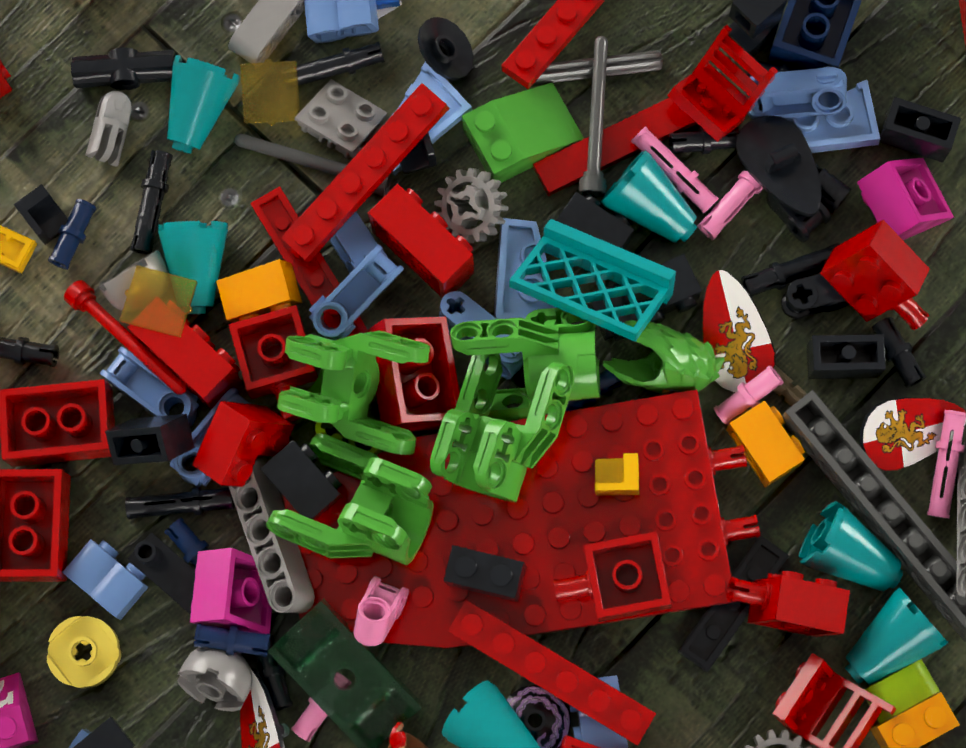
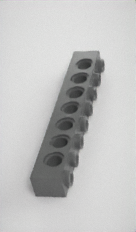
M813 390L784 412L782 417L785 424L783 425L800 441L804 450L877 538L901 561L902 568L965 642L966 598L959 596L957 593V561Z

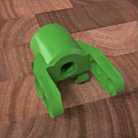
M559 308L534 310L525 319L507 318L461 322L450 331L453 348L468 356L522 352L525 388L496 390L488 416L490 418L505 421L526 419L540 375L553 362L567 364L573 368L575 379L569 401L600 398V362L597 360L595 353L596 325ZM578 321H583V322H584V323H582V324H577V325L571 324V323H573V322H578ZM500 334H510L507 337H496ZM466 336L475 337L469 340H460ZM558 372V375H557V377H556V382H555V383H556V386H557V383H558L559 378H560L559 372ZM478 391L475 394L474 406L478 401ZM513 403L521 404L520 406L513 408L505 407ZM549 407L547 408L545 415L548 414Z
M380 330L359 333L338 340H331L313 334L305 337L288 336L285 345V353L292 360L321 368L316 382L310 389L303 390L290 386V390L281 391L277 408L283 412L311 421L331 423L347 439L394 454H414L416 437L410 430L367 417L368 407L377 392L380 370L376 356L401 364L406 362L426 363L429 358L430 346Z
M499 353L472 355L456 407L449 410L442 419L430 458V468L432 473L444 477V480L452 482L457 486L516 503L527 468L532 469L558 437L574 385V371L570 365L553 362L541 373L524 426L488 417L503 371L501 357ZM489 356V365L485 372L484 365ZM558 372H559L560 378H559V381H558L557 386H556V383H555V382H556V377H557ZM478 391V401L474 406L475 394ZM549 407L548 416L545 420V413L547 408ZM450 453L449 465L445 469V460Z
M323 433L315 434L309 447L319 457L321 464L361 480L350 503L345 505L337 520L338 528L334 529L288 509L274 510L266 522V527L276 536L328 558L372 557L375 552L401 564L408 565L419 551L433 515L434 504L433 501L429 500L428 496L432 488L430 481L416 472L380 459L374 453Z

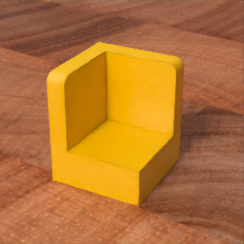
M623 453V458L597 459L595 461L596 496L639 495L638 453Z

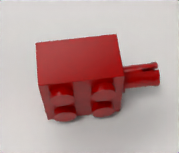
M884 220L833 249L820 274L866 322L888 310H895L912 330L918 329L928 320L929 314L918 305L913 297L918 295L930 268Z
M297 305L228 324L246 391L251 399L275 394L278 404L281 391L290 390V386L298 387L317 380L318 375L315 366L292 360L285 353L286 338L288 336H306ZM280 410L281 417L289 422L302 418Z
M657 531L584 545L588 570H585L586 574L558 580L553 579L557 602L590 596V599H594L599 622L671 609Z
M782 571V575L769 573L767 578L754 580V582L732 577L727 588L737 590L733 592L727 591V599L750 604L748 623L819 637L844 634L850 590L837 588L838 582L834 580L816 578L815 582L803 580L804 574Z

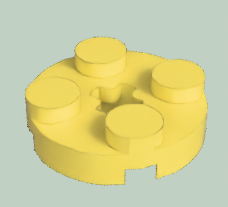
M75 616L64 620L53 630L48 641L50 644L48 647L47 663L51 672L62 683L80 689L95 687L105 682L114 673L122 657L119 639L115 631L103 620L90 616ZM82 643L84 646L91 644L92 650L90 651L91 657L89 660L83 658L76 660L75 656L78 654L76 646Z

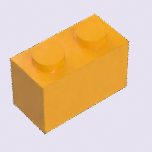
M281 259L216 280L227 321L238 322L302 303L292 263Z
M763 401L730 422L726 431L737 446L744 445V456H746L747 462L766 488L799 467L805 460L802 455L805 451L800 441L794 435L789 436L782 425L785 422L775 406L769 407L766 401Z
M939 692L891 719L872 727L870 730L880 748H919L960 724L942 692Z

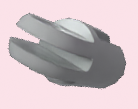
M111 91L101 98L85 156L90 158L95 156L96 160L100 162L107 161L109 165L114 167L119 165L132 115V102L123 92Z

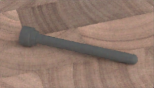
M598 36L594 42L587 171L583 172V177L579 179V194L583 196L588 194L592 197L605 196L607 180L604 178V173L601 172L608 40L605 36Z
M242 133L237 134L234 139L235 144L239 147L336 176L347 165ZM393 171L372 194L384 197L388 193Z

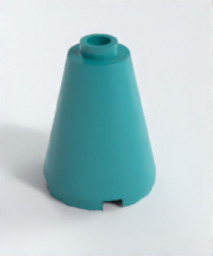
M175 55L172 68L167 140L173 142V149L191 154L193 149H201L238 86L241 78L239 75L234 73L232 79L225 75L226 69L190 57H188L186 63H182L181 55Z
M646 150L642 151L622 173L623 175L619 180L614 182L606 195L601 199V203L605 207L673 243L679 239L685 242L698 227L694 224L697 218L695 213L653 156Z
M200 221L166 222L163 225L158 224V234L177 306L185 308L186 315L206 314V307H213L217 289L216 280L219 279L228 233V223L211 221L210 226H207V223H200Z
M837 501L830 503L820 513L825 519L819 526L812 524L799 551V557L802 558L799 562L808 568L879 591L895 588L903 576V570L900 569L901 561L844 505Z
M899 587L893 592L845 657L850 663L845 669L858 684L865 680L868 685H871L942 649L949 642Z
M487 680L476 685L462 698L467 703L460 712L455 708L452 710L442 729V735L448 742L459 748H541L499 688Z

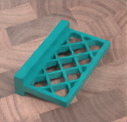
M550 219L544 227L543 237L510 278L509 287L636 342L662 303L667 304L673 296L676 271ZM545 252L559 258V260L543 262L541 255ZM578 266L591 273L574 276L571 267ZM559 269L565 270L567 277L550 280L547 273ZM540 273L544 282L532 284L523 279L527 275ZM603 280H611L623 286L606 289ZM596 282L599 291L581 293L579 285ZM572 287L575 295L562 297L555 293V289ZM641 293L653 298V300L638 303L634 294ZM627 295L630 302L629 305L613 307L610 298ZM603 300L606 309L595 311L588 308L586 303ZM635 314L638 321L632 327L620 322L618 317Z

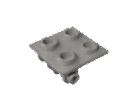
M330 79L298 113L294 120L302 127V132L311 134L321 143H324L327 139V147L332 148L336 145L335 150L344 154V157L348 159L350 157L354 158L362 149L360 144L385 118L387 112Z

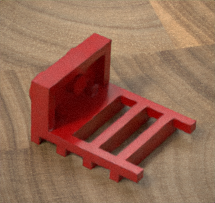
M728 25L724 26L693 73L675 85L668 94V97L682 111L686 112L717 142L743 123L746 119L745 116L754 108L756 101L764 94V90L772 83L778 72L774 67L767 71L728 36L732 30ZM719 48H722V49H723L730 57H732L741 67H743L752 77H754V78L759 82V85H757V84H756L749 76H747L738 66H736L727 56H725V55L719 50ZM711 61L738 87H740L749 96V99L743 93H741L732 83H730L721 73H719L709 62Z
M812 653L808 660L798 667L795 680L789 689L783 692L777 699L775 710L772 714L789 732L800 735L807 743L813 744L818 748H834L864 700H867L872 704L843 747L859 748L882 710L893 715L896 708L836 674L824 659ZM848 689L853 692V695L823 741L816 736L846 690Z

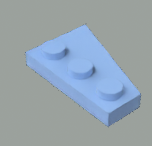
M425 61L421 67L420 74L406 91L399 107L421 83L448 105L450 109L428 132L433 144L460 122L462 115L472 111V106L446 78L435 73ZM400 163L393 170L394 175L402 170Z
M867 79L857 83L855 88L847 91L846 106L837 114L784 118L793 122L801 130L812 153L879 145L880 134Z
M503 218L505 223L500 224L494 317L496 319H525L534 310L556 308L509 287L510 278L534 249L541 237L536 221ZM544 252L541 255V258L543 262H547L546 255ZM540 273L527 275L523 279L532 284L544 282Z

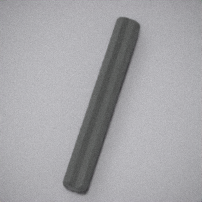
M653 50L607 56L606 76L660 70L663 66L661 51ZM594 58L552 62L533 85L592 78Z

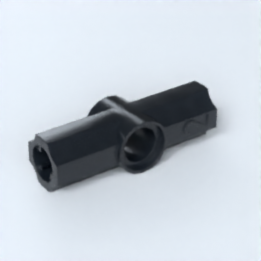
M121 47L112 49L108 55L72 57L71 74L73 85L75 88L110 86L116 90H133L138 88L141 83L171 82L175 52L174 50L138 52L133 48Z

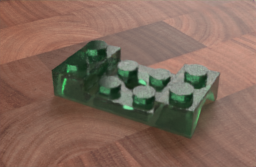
M323 598L286 632L268 652L358 748H379L385 739L390 736L392 728L397 722L404 723L422 708L423 703L398 677L396 678L366 645L359 643L355 639L354 633L347 626L348 623ZM340 669L351 670L356 678L355 684L350 688L339 687L335 682L336 672Z

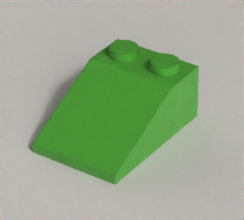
M553 82L492 100L462 115L463 131L485 171L492 173L490 180H500L501 183L532 168L533 163L584 139Z

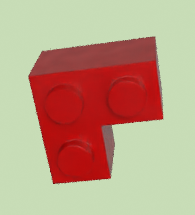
M220 401L192 465L220 485L244 487L252 474L258 455L275 456L288 445L289 437L295 425L267 406Z

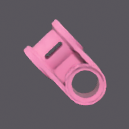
M374 576L358 606L353 632L355 639L366 646L381 644L395 620L401 615L408 598L409 589L405 587L401 589L381 582L380 577Z

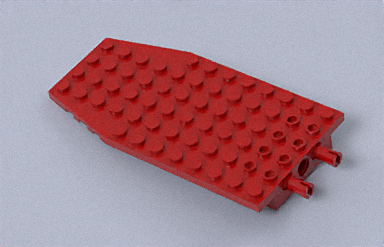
M696 389L565 412L556 440L532 469L527 468L516 503L468 490L444 480V477L432 473L430 458L438 434L416 437L415 452L411 455H400L386 451L377 454L380 459L424 476L432 484L428 496L429 500L433 501L434 504L433 515L423 543L415 558L408 565L401 564L375 552L372 557L328 558L298 545L315 595L312 607L307 612L299 613L302 636L357 641L353 632L358 606L366 593L370 581L374 576H377L385 584L398 589L402 587L409 589L404 609L399 618L395 620L382 643L454 649L471 646L448 632L466 600L527 636L734 603L736 601L727 599V591L733 592L734 589L727 588L732 577L726 545L729 544L728 541L752 537L758 538L760 537L759 526H756L758 523L756 514L730 520H724V517L720 516L713 475H716L715 471L747 467L746 456H744L745 449L743 444L718 450H712L711 447L708 448L698 390ZM527 418L509 422L525 426ZM450 453L445 460V469L449 465ZM623 453H638L639 495L596 496L595 461L597 459L623 458ZM340 471L333 474L342 484L337 490L343 497L315 520L334 529L338 528L337 520L347 503L351 502L361 483V480ZM283 495L285 509L298 513ZM657 531L671 609L599 622L594 599H590V596L557 602L553 579L558 580L586 574L585 570H588L584 545ZM452 545L524 562L527 569L519 601L515 602L447 585L444 582Z

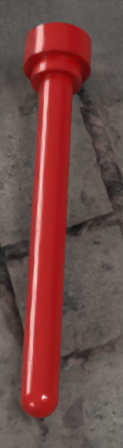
M78 280L67 288L64 300L74 310L87 311L175 394L182 395L186 392V384L96 302L94 289L84 280Z

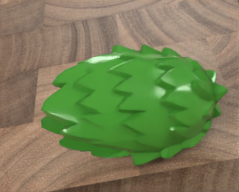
M630 320L624 323L634 327L637 320ZM650 321L636 341L652 349L647 357L630 361L612 358V361H603V366L625 384L642 386L652 392L663 394L670 391L684 392L696 389L699 392L720 377L718 372L725 359L724 357H715L713 347L708 341L702 343L688 332L680 333L664 324H655Z

